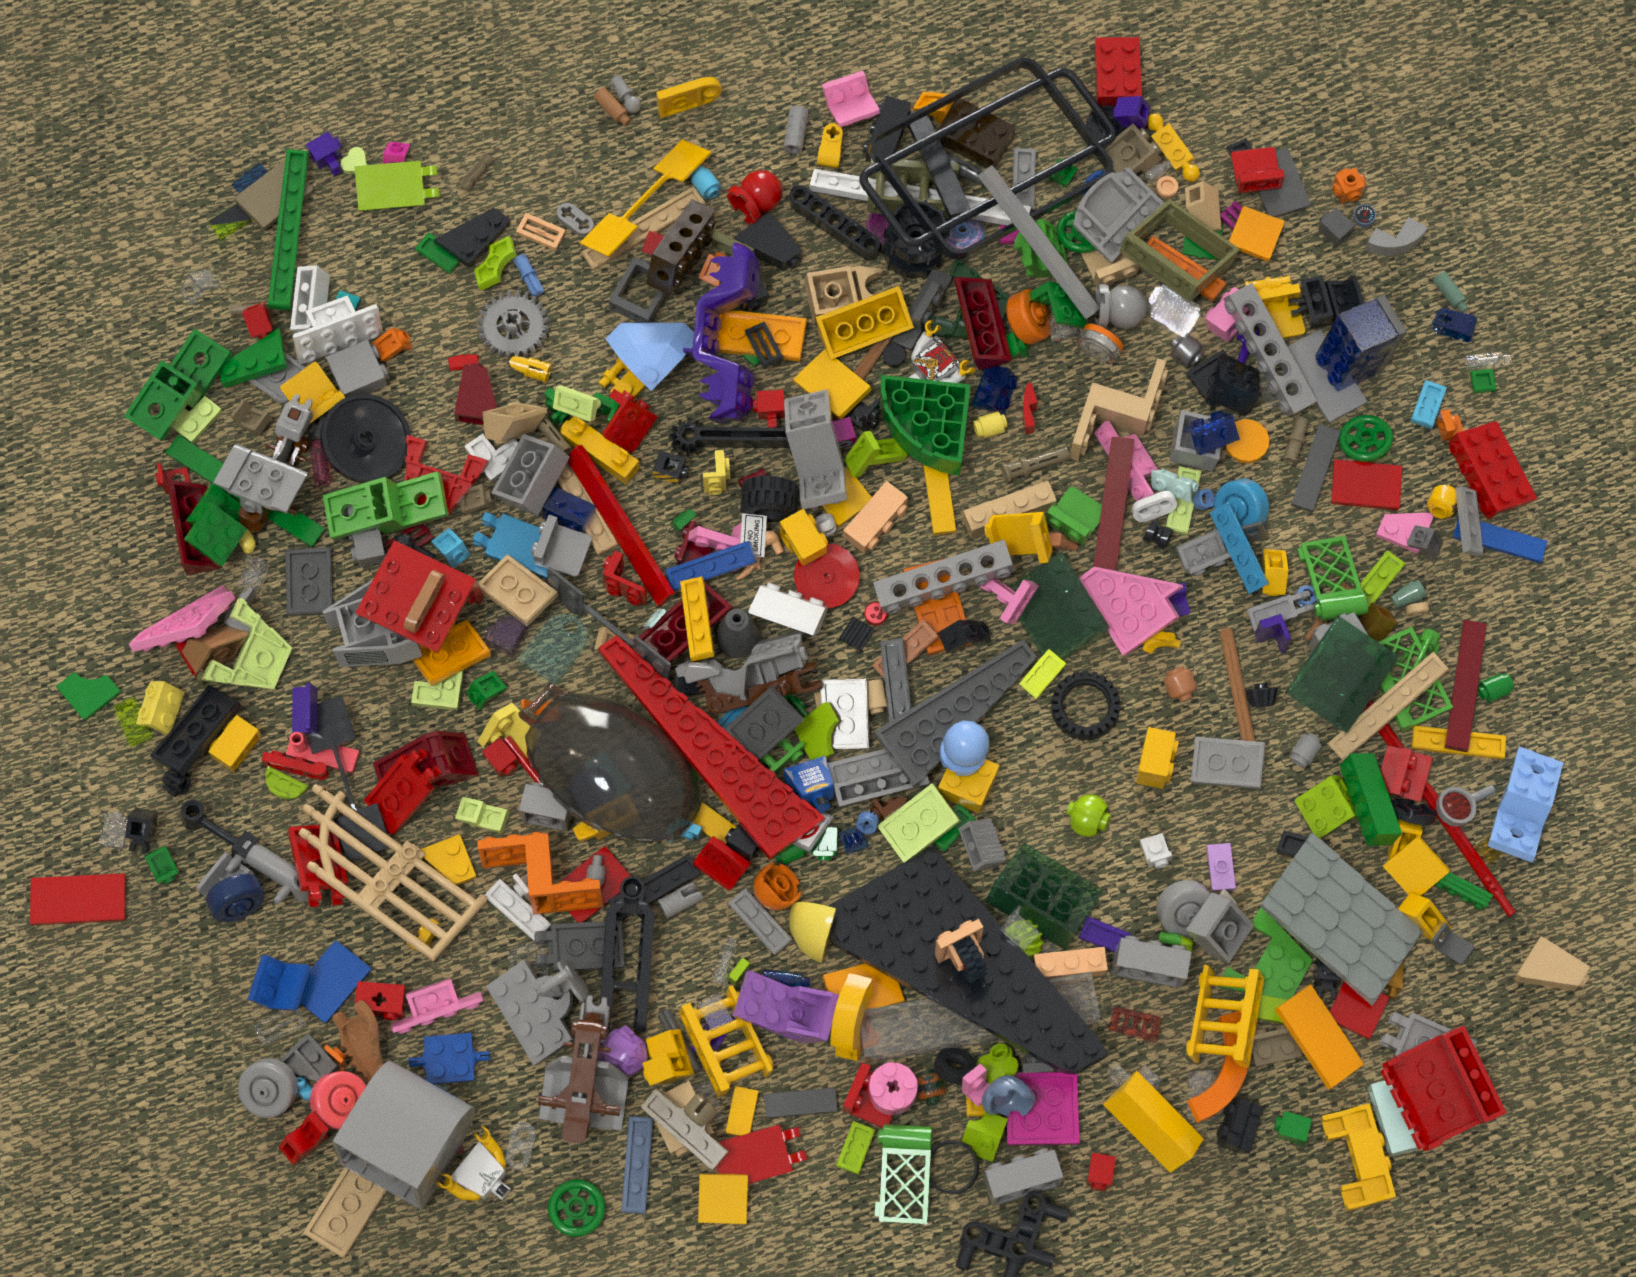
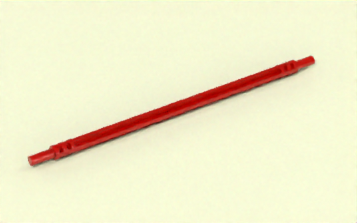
M1333 654L1330 660L1336 667V673L1345 683V686L1349 689L1362 710H1367L1374 702L1353 674L1348 664ZM1389 724L1378 732L1387 745L1400 749L1405 748ZM1427 781L1423 798L1429 807L1436 812V817L1481 880L1486 890L1493 895L1492 899L1497 900L1508 918L1511 917L1516 911L1503 894L1505 891L1461 828L1450 826L1439 817L1436 810V801L1439 796ZM1443 804V808H1444L1445 812H1446L1450 817H1452V815L1450 814V812L1448 811V809H1447V808L1445 807V805Z

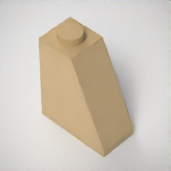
M1541 936L1517 972L1514 980L1521 983L1575 991L1578 986L1583 988L1590 975L1587 972L1590 966Z

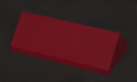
M955 277L954 283L973 360L978 370L1012 361L992 279Z
M168 480L167 486L180 559L186 575L221 569V566L215 564L184 540L193 527L186 520L207 491V485Z
M705 583L710 627H713L733 607ZM682 599L667 611L652 628H648L639 636L642 641L670 663L689 647Z

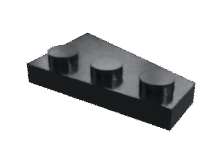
M493 207L435 238L434 244L470 268L487 250L489 245L510 225L511 219Z

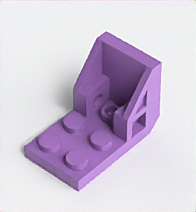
M746 971L733 1017L793 1041L805 1044L824 1042L828 1040L839 995L802 986L789 987L753 971Z

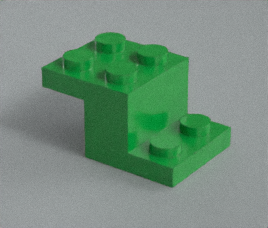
M211 484L186 520L193 527L184 540L215 564L223 566L247 530V528L240 524L241 518L238 512L241 504L217 485Z

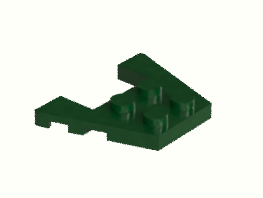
M961 259L955 260L949 274L953 280L955 277L983 279L978 275L977 271L973 268L970 269ZM993 284L1003 322L1009 296ZM961 308L955 322L936 315L932 316L931 320H934L931 325V329L934 331L937 325L941 326V330L938 333H933V337L968 338Z

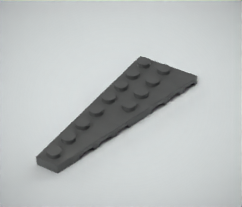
M1023 639L874 732V736L912 787L915 788L940 763L939 750L946 731L954 724L963 720L977 723L1036 661L1037 656Z

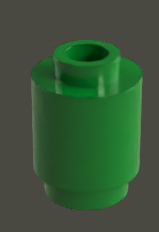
M1499 673L1481 681L1478 693L1483 701L1486 700L1488 703H1491L1509 695L1510 691L1514 690V684L1507 673Z
M792 844L776 855L775 859L777 863L782 862L783 865L803 858L804 854L809 852Z

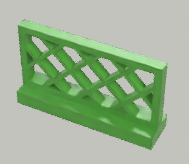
M1413 627L1375 644H1368L1362 647L1361 653L1382 695L1395 685L1394 682L1398 683L1405 676L1407 670L1411 671L1414 669L1408 665L1412 655L1418 657L1422 645ZM1410 634L1414 642L1412 649L1398 646L1400 639ZM1383 646L1394 648L1390 659L1380 656L1377 649ZM1396 650L1409 653L1406 665L1393 661ZM1391 664L1404 668L1401 679L1390 676L1389 669ZM1439 680L1434 683L1432 690L1427 689L1425 693L1430 694L1426 705L1413 701L1408 708L1406 707L1394 718L1401 733L1407 732L1412 727L1453 709ZM1432 696L1442 698L1446 706L1440 709L1430 707L1429 704ZM1411 705L1425 709L1422 717L1415 720L1412 719L1409 713Z

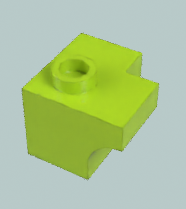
M985 1112L980 1120L968 1121L962 1142L973 1146L972 1150L977 1157L993 1162L1008 1119L996 1114L989 1115Z

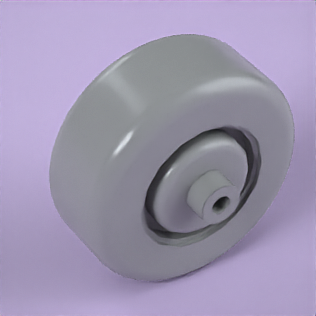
M1182 880L1171 884L1161 893L1156 904V913L1166 931L1178 933L1185 937L1191 936L1186 929L1210 895L1204 885L1193 880Z
M265 1058L254 1062L242 1073L238 1083V1094L243 1106L250 1113L261 1118H273L284 1113L292 1106L298 1093V1082L292 1069L284 1062L273 1058Z

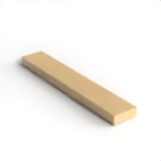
M693 186L631 222L637 225L638 228L610 257L589 248L581 251L591 269L595 271L644 242L649 230L659 233L673 225L691 199L704 205L706 203Z
M546 437L541 439L545 442L550 443ZM567 462L557 482L585 533L591 536V544L597 555L600 556L618 547V543Z
M1432 652L1335 736L1328 745L1344 761L1350 753L1356 752L1446 674L1449 668Z

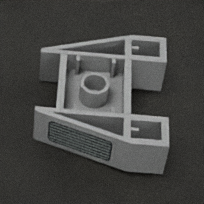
M372 580L323 610V615L330 630L337 627L341 629L345 645L333 648L340 667L401 664L422 657L419 644L355 614Z

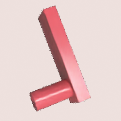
M294 732L290 735V743L286 752L287 757H301L313 764L321 761L326 767L339 770L333 750L326 749L312 754L306 736H303L300 732ZM340 745L338 753L344 771L353 774L360 752L359 750Z

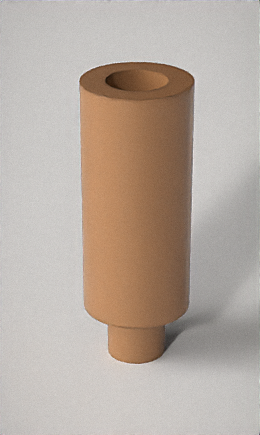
M605 87L595 93L594 99L617 123L621 121L624 126L630 123L631 119L627 116L628 111Z

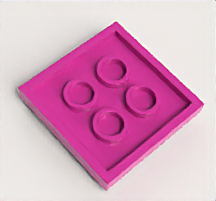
M1061 1072L1016 1073L1014 1076L1025 1082L1033 1091L1035 1103L1024 1116L1018 1111L1009 1113V1117L1006 1116L1008 1119L1006 1123L1007 1146L1079 1145L1077 1074L1070 1075Z

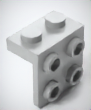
M548 515L547 520L541 523L539 542L535 541L531 550L534 564L547 569L550 566L556 572L571 577H578L592 541L591 536L558 525L557 517Z

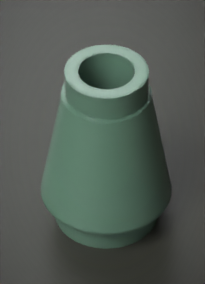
M1411 580L1390 597L1395 607L1399 608L1422 601V598L1427 596L1419 580L1414 582Z

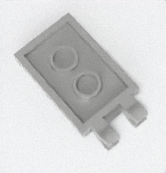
M1393 1012V1014H1390L1387 1023L1400 1028L1398 1035L1395 1038L1385 1033L1381 1037L1379 1045L1395 1050L1394 1057L1451 1029L1412 1012L1408 1018ZM1471 1038L1474 1046H1476L1477 1041Z

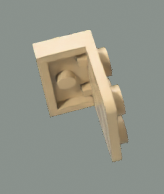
M1097 250L1081 253L1097 289L1098 284L1112 285L1119 280L1134 276L1139 270V265L1122 253L1112 263Z

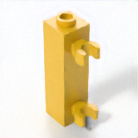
M573 416L570 421L566 420L562 425L560 433L570 446L575 448L578 445H583L595 464L625 485L640 469L639 460L623 448L605 439L602 434L587 425L580 418Z

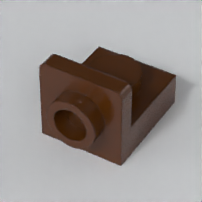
M902 795L897 799L892 797L885 802V807H882L878 800L873 798L871 799L872 807L870 811L871 813L874 812V815L876 814L883 822L905 805L907 801Z

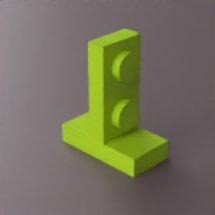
M866 431L862 433L844 458V461L853 477H861L869 465L904 461L908 455L894 438L876 440L871 431Z

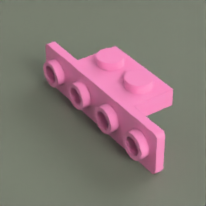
M1105 421L1095 431V435L1109 456L1111 438L1119 436L1110 421ZM1133 434L1122 438L1135 440L1128 489L1137 502L1154 495L1145 478L1151 476L1152 470L1157 471L1158 469L1138 436Z
M451 978L405 993L413 1016L391 1023L393 1033L398 1032L402 1034L410 1031L412 1026L421 1023L422 1026L431 1024L435 1021L434 1018L444 1016V1018L451 1017L457 1014V1010L466 1007L467 1010L476 1008L480 1005L479 1002L483 1001L482 994L477 992L458 999Z

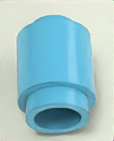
M700 166L690 175L692 184L704 199H713L719 195L721 184L709 169Z

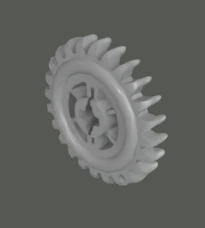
M508 290L506 298L499 292L498 301L491 296L492 305L484 303L487 311H479L483 318H477V323L482 325L477 326V331L483 333L479 335V339L484 341V347H490V353L498 351V357L506 354L507 359H510L512 355L520 357L521 353L528 357L529 350L533 353L536 352L534 346H543L540 340L547 339L545 332L550 330L547 325L550 319L549 317L544 318L548 312L547 309L541 311L543 308L542 302L535 305L537 302L536 296L529 300L528 292L521 297L519 290L516 291L515 296H512L510 290ZM521 313L524 314L529 321L522 320ZM502 318V323L498 324L499 319ZM524 326H530L527 333L523 331ZM504 329L507 333L506 338L498 330ZM510 336H517V337H518V339H509V338H510Z

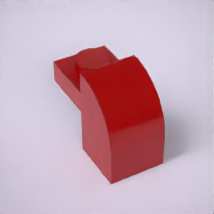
M313 1111L306 1116L299 1128L285 1136L278 1148L290 1163L295 1165L328 1138L326 1133L329 1128Z

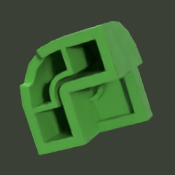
M1045 219L1036 220V224L1067 263L1066 249L1063 244L1060 245L1055 234L1057 233V228ZM1018 232L1014 249L1023 254L1021 260L1026 268L1027 276L1032 278L1053 277L1022 234Z

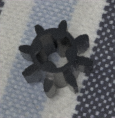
M169 769L163 775L162 782L164 785L162 789L168 791L167 793L173 797H176L178 793L184 795L190 789L191 781L189 778L191 775L186 773L182 777L176 771Z

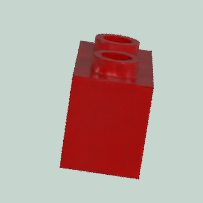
M357 981L355 1003L362 1000L370 1007L374 1015L383 1016L385 1020L397 1021L398 1017L404 1018L405 993H407L405 985ZM383 997L385 1002L378 1006L375 1001H379Z

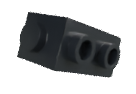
M958 620L938 632L946 653H952L968 643H989L992 641L989 635V628L984 621Z

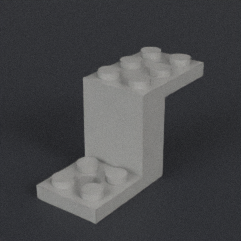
M828 389L784 399L786 435L799 477L802 509H815L821 505L837 504L847 500L845 465L832 422Z

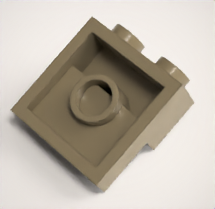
M1134 124L1130 125L1116 137L1113 143L1104 147V150L1112 160L1115 173L1123 172V169L1128 167L1135 174L1141 169L1146 173L1162 160L1158 155L1162 151L1154 141L1152 143L1147 141L1150 136L1143 127L1138 129Z

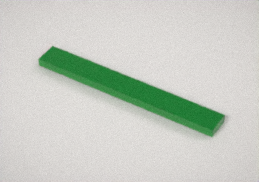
M286 150L268 298L269 309H291L309 151Z
M180 435L177 436L165 452L167 456L213 484L224 464ZM219 487V488H221L223 491H225L228 495H230L231 497H233L234 499H236V500H238V501L240 502V497L235 496V495H233V494H230V493H228L226 490H224L222 487ZM271 510L267 520L311 548L316 545L326 531L324 527L300 512L297 513V516H294L290 513H281L279 510Z

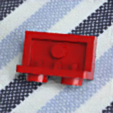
M714 836L710 838L693 861L695 867L728 891L733 888L751 864L741 854L736 853L722 840Z

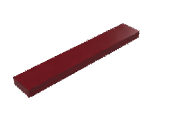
M1111 438L1093 567L1117 571L1135 444L1134 439Z
M1464 619L1462 624L1451 698L1453 709L1449 711L1444 745L1446 749L1468 752L1486 623Z

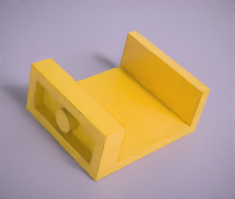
M1044 512L991 515L988 524L985 525V536L989 538L990 544L1005 540L1010 555L1037 554L1039 563L1049 562L1053 548Z

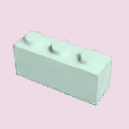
M1385 1081L1371 1084L1368 1087V1092L1384 1138L1388 1157L1416 1151L1417 1147L1411 1136L1414 1130H1408L1400 1113L1404 1109L1403 1107H1397L1390 1093L1393 1086H1387Z

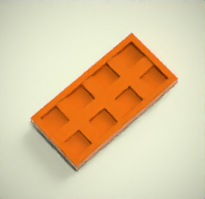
M933 561V562H930V563H926V564H922V565H918V566L906 568V569H903V572H906V571H909V570H912V569H915V568H918V567H921V566H924V565H927V564H931V563H934V562H937V561ZM941 576L939 582L945 583L949 581L950 576ZM921 582V583L918 585L917 589H919V590H924V589H926L927 586H928V583H927V582ZM954 591L946 593L944 597L937 600H932V598L925 600L921 605L914 607L918 623L924 619L938 636V632L958 620H966L959 595L954 593ZM940 636L926 649L928 656L945 652Z

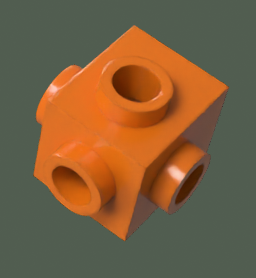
M1356 167L1350 170L1343 169L1335 175L1332 190L1335 196L1339 198L1341 204L1353 202L1362 197L1366 182L1364 176L1358 173Z

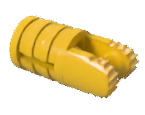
M512 356L509 360L511 368L523 373L524 377L547 383L552 370L551 363L531 357L526 359L518 356Z

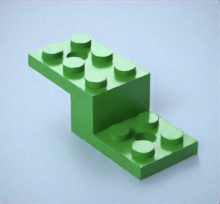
M438 471L400 483H394L388 478L383 477L323 495L329 534L333 540L373 528L389 534L449 516L442 477ZM426 494V502L423 505H418V498ZM353 506V514L345 517L346 508Z

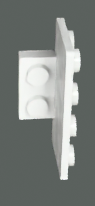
M348 296L306 310V316L312 328L296 333L292 337L299 364L309 363L367 339H375L382 335L383 330L377 305H372L355 312Z

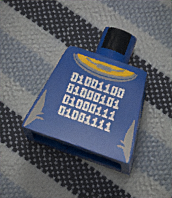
M826 756L784 769V783L790 786L798 797L806 800L811 806L815 805L816 810L820 813L830 808L828 801L834 798V787Z

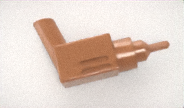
M1049 533L1053 549L1077 550L1078 544L1068 540L1067 536L1062 533Z

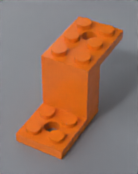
M534 832L524 836L512 834L505 838L486 837L483 840H477L482 868L527 864L529 898L533 915L603 907L600 880L587 878L581 882L561 881L558 884H554L552 851L548 833Z

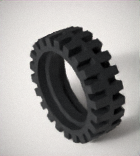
M1077 671L1071 676L1069 674L1064 680L1060 681L1053 693L1051 702L1053 720H1055V724L1058 728H1061L1064 734L1067 733L1073 739L1078 738L1081 741L1088 739V741H1091L1094 738H1101L1113 728L1118 719L1120 711L1118 691L1116 687H1113V683L1110 680L1107 681L1104 675L1098 676L1097 672L1088 673V671H1083L1079 673ZM1076 686H1093L1100 690L1107 699V715L1095 726L1083 727L1076 725L1064 713V697Z

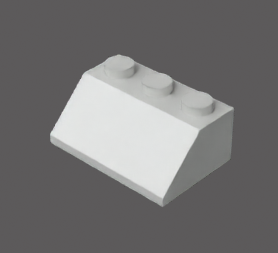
M769 582L767 586L761 585L748 613L811 635H816L820 632L828 609L827 606L823 605L824 601L813 597L809 601L801 598L802 594L789 590L786 593L780 590L781 586Z

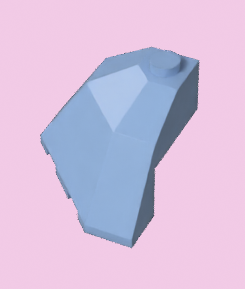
M684 322L620 323L606 337V340L632 373L652 391L684 358L686 354L683 352V348L693 347L694 331Z

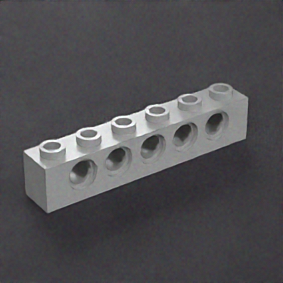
M1253 283L1225 297V309L1233 316L1236 321L1235 327L1241 335L1243 334L1247 341L1246 347L1251 354H1254L1259 371L1265 374L1270 391L1276 394L1281 411L1289 417L1317 402ZM1243 307L1249 308L1251 312L1250 317L1244 315ZM1254 326L1260 328L1261 336H1257L1254 333ZM1265 346L1271 348L1272 356H1268L1265 353ZM1276 366H1279V367L1282 368V370H1283V375H1282V376H1279V375L1275 372V367H1276ZM1287 385L1293 388V396L1286 392Z
M1001 540L875 581L873 584L883 613L894 614L903 607L909 605L910 607L919 606L925 600L931 598L932 600H937L952 591L954 593L962 592L968 586L974 584L977 586L989 582V579L995 577L1005 578L1015 570L1006 542ZM986 561L994 562L991 568L983 567ZM971 568L972 572L969 575H961L963 569ZM943 575L950 576L949 581L945 583L939 582V579ZM921 582L928 583L927 588L924 590H919L917 587ZM898 590H907L904 596H895Z

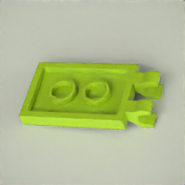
M421 161L354 166L359 211L425 205V199L440 198L439 188L424 189L423 177L438 176L437 166L422 167Z

